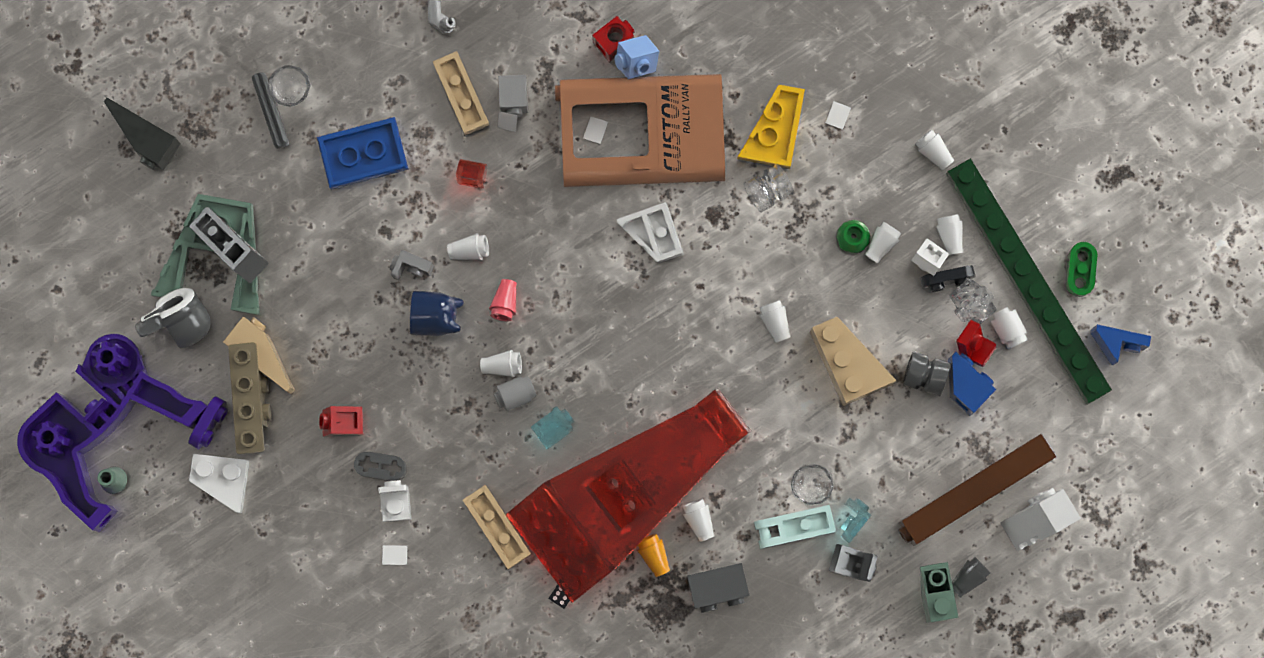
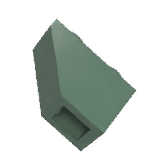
M948 562L921 566V597L926 623L959 618Z

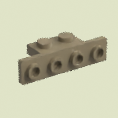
M256 343L232 344L228 346L236 453L264 452L263 428L268 427L267 420H271L270 404H266L265 393H269L268 377H264V374L259 371Z

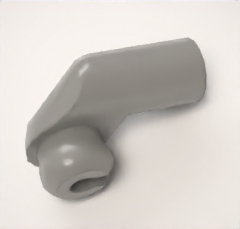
M427 0L429 24L441 33L452 32L456 25L455 20L441 13V0Z

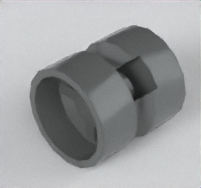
M913 351L905 371L903 385L914 389L922 386L925 392L941 396L948 377L950 362L937 358L929 361L928 355Z

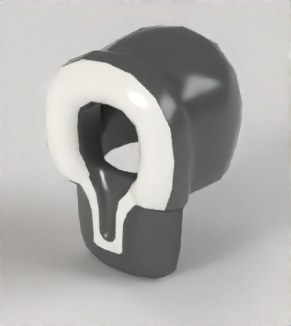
M180 288L161 297L156 302L155 309L141 317L135 328L140 337H145L166 327L181 349L196 344L208 334L211 318L207 309L192 289Z

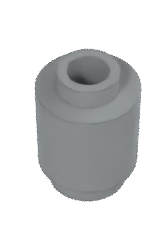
M520 376L496 386L498 392L494 393L499 408L505 407L506 411L529 403L531 398L536 397L534 387L528 376L525 378Z

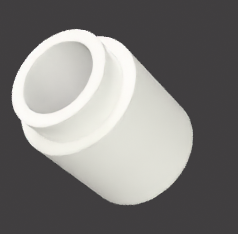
M1007 307L993 314L995 319L991 323L1002 345L1005 344L1008 350L1028 340L1025 335L1027 331L1016 310L1010 311Z

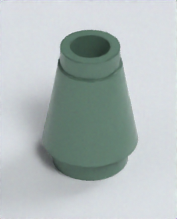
M116 466L101 470L97 476L102 489L110 494L121 492L127 484L126 473L123 469ZM111 474V480L107 483V478Z

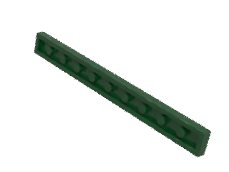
M971 158L947 171L948 178L1085 403L1088 405L1112 391Z

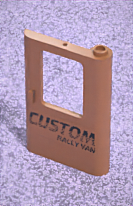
M721 74L635 77L632 79H627V77L560 80V85H555V100L561 101L564 187L725 181ZM644 103L647 105L649 153L646 156L576 158L574 156L572 108L575 105Z

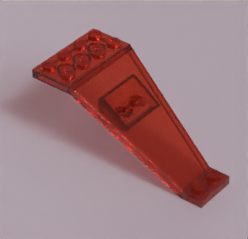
M717 388L698 404L544 482L511 509L506 516L571 603H573L614 571L731 447L748 435L751 430L720 389ZM612 479L618 481V487L612 484ZM629 501L634 502L635 509L629 506Z

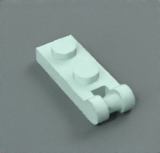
M830 505L754 522L755 530L759 531L761 539L758 541L760 549L836 532ZM777 526L779 536L771 538L769 527Z

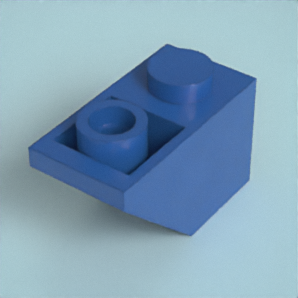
M955 352L948 359V362H950V398L971 416L995 392L996 388L992 386L994 382L984 372L979 373L972 367L974 363L968 356L963 353L959 355Z

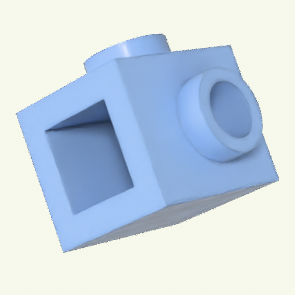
M646 35L618 42L617 53L614 58L615 65L623 72L627 79L656 72L659 50Z

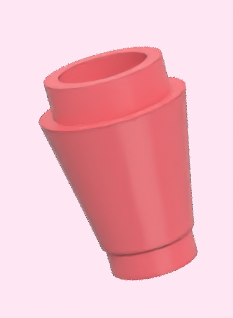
M509 279L501 280L489 307L492 318L500 321H511L512 316L516 315L517 283Z

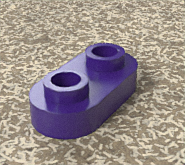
M217 396L210 401L190 435L189 445L200 449L202 446L207 447L214 437V432H212L217 422L221 423L228 413L226 401Z

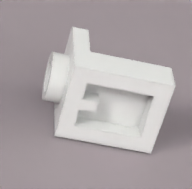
M926 239L911 261L917 264L921 270L934 276L949 253L929 239Z
M397 480L384 482L385 487H378V493L381 498L382 521L411 520L408 486L401 485V481Z

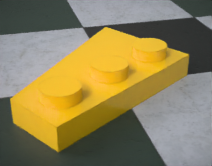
M778 84L737 159L790 169L805 89Z

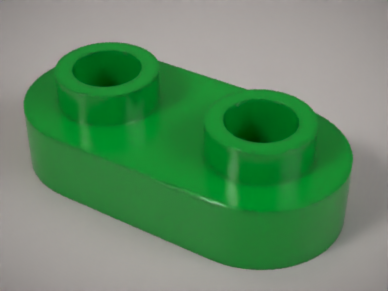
M1088 242L1075 244L1068 254L1066 288L1069 293L1076 297L1088 295L1095 286L1098 254L1096 248ZM1078 253H1083L1086 256V261H1080L1077 257ZM1076 279L1083 281V288H1078L1075 285Z

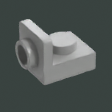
M401 250L399 256H394L390 270L392 271L391 276L396 280H400L405 266L408 267L407 272L418 277H422L423 274L431 276L435 266L428 260Z

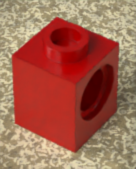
M618 16L592 35L593 44L609 63L615 58L618 42H612L608 37L612 33H619L623 37L619 41L621 42L633 39V34L635 33L627 20L622 22Z

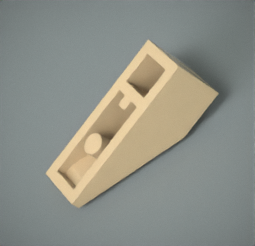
M243 316L223 343L227 346L251 342L256 343L259 370L292 395L295 389L270 336L263 332L266 326L254 317L249 321Z

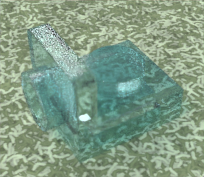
M556 406L552 409V412L531 426V429L547 450L574 431L571 426L574 420L566 409L560 411Z
M849 498L845 503L849 509L857 514L855 518L850 515L840 527L844 530L841 537L848 543L852 541L871 517V514L867 512L869 507L858 498L854 501Z

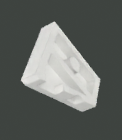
M666 202L617 219L618 224L656 262L661 263L684 254Z
M193 454L189 481L233 511L242 513L249 460Z

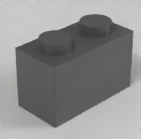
M742 563L687 575L694 609L700 608L701 613L717 610L718 603L728 602L729 607L745 603L744 597L750 596Z

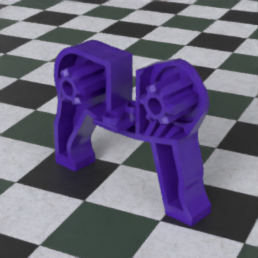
M107 334L95 340L89 347L83 364H78L75 371L105 399L101 398L99 401L96 399L91 401L84 409L85 415L64 395L56 392L23 423L17 437L18 450L24 462L33 470L43 474L55 487L61 502L91 530L100 532L118 511L113 506L103 504L96 498L84 454L95 448L112 434L127 417L136 402L193 430L208 406L202 401L185 398L176 389L151 378L147 373L136 344L120 334Z

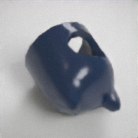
M413 291L410 307V334L439 337L459 332L461 326L455 321L457 309L463 306L464 301L441 292Z

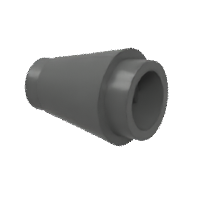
M976 557L971 561L967 560L952 581L953 591L961 598L964 594L987 581L986 577L990 574L989 570Z

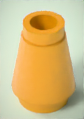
M652 534L637 542L639 547L638 553L655 577L670 571L663 541L658 538L657 534Z

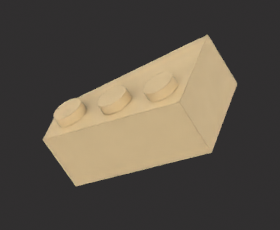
M838 317L812 327L810 331L811 337L843 406L892 386L896 382V379Z

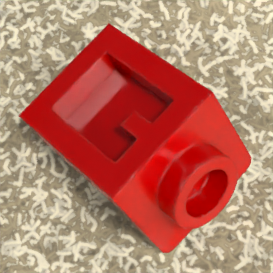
M970 320L956 340L959 354H965L973 363L981 367L985 366L997 348L996 343L983 337L981 325L973 320Z
M330 406L323 409L319 416V427L323 430V437L363 434L362 407Z

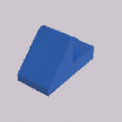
M1098 324L1091 329L1092 337L1111 365L1118 363L1121 346H1124V351L1131 353H1140V350L1143 351L1150 346L1151 336Z

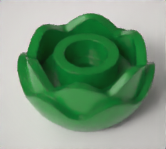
M849 220L839 227L836 238L843 251L860 253L870 243V232L863 222ZM855 234L856 238H852L851 235Z

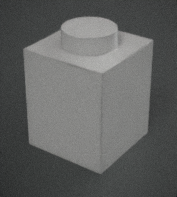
M526 75L498 76L501 112L518 115L517 117H521L522 113H528Z

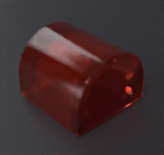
M460 159L456 171L457 183L481 189L484 188L487 164Z

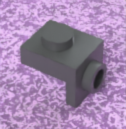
M836 544L829 571L855 580L870 582L876 571L878 556Z

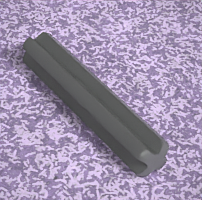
M264 72L256 73L252 76V81L273 144L277 149L289 145V141L267 75Z

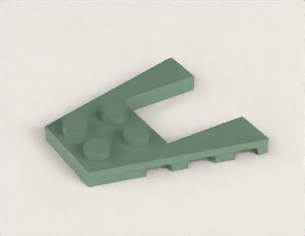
M198 194L183 224L184 228L178 240L176 239L168 262L164 265L159 275V281L151 292V296L161 298L183 287L190 248L214 252L189 227L207 206L256 250L253 204ZM237 274L230 310L259 315L258 277L249 283Z

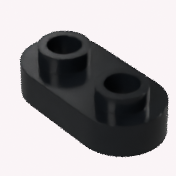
M970 265L939 271L934 276L927 274L920 277L922 288L929 289V293L944 290L945 285L955 283L956 287L969 285L972 283L971 279L975 278L976 275L974 267Z

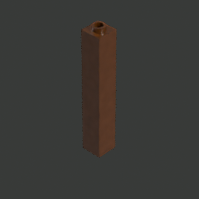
M1042 434L1036 436L898 522L901 526L898 529L901 537L906 543L911 542L913 546L919 544L1056 458V455Z

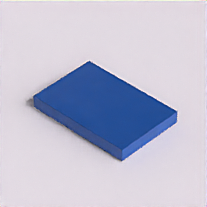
M395 117L317 137L330 190L409 170Z

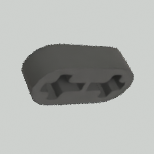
M362 452L354 461L356 472L367 478L397 481L403 479L407 473L406 463L400 457L393 455ZM366 457H370L372 463L379 465L378 468H369L368 472H364L360 462H364ZM393 461H397V465L401 467V472H396L395 476H391V472L384 470L383 465L392 466Z

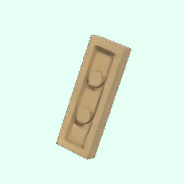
M456 51L433 61V65L464 135L466 136L489 126L487 117L458 52Z
M486 485L463 499V502L508 570L531 555Z

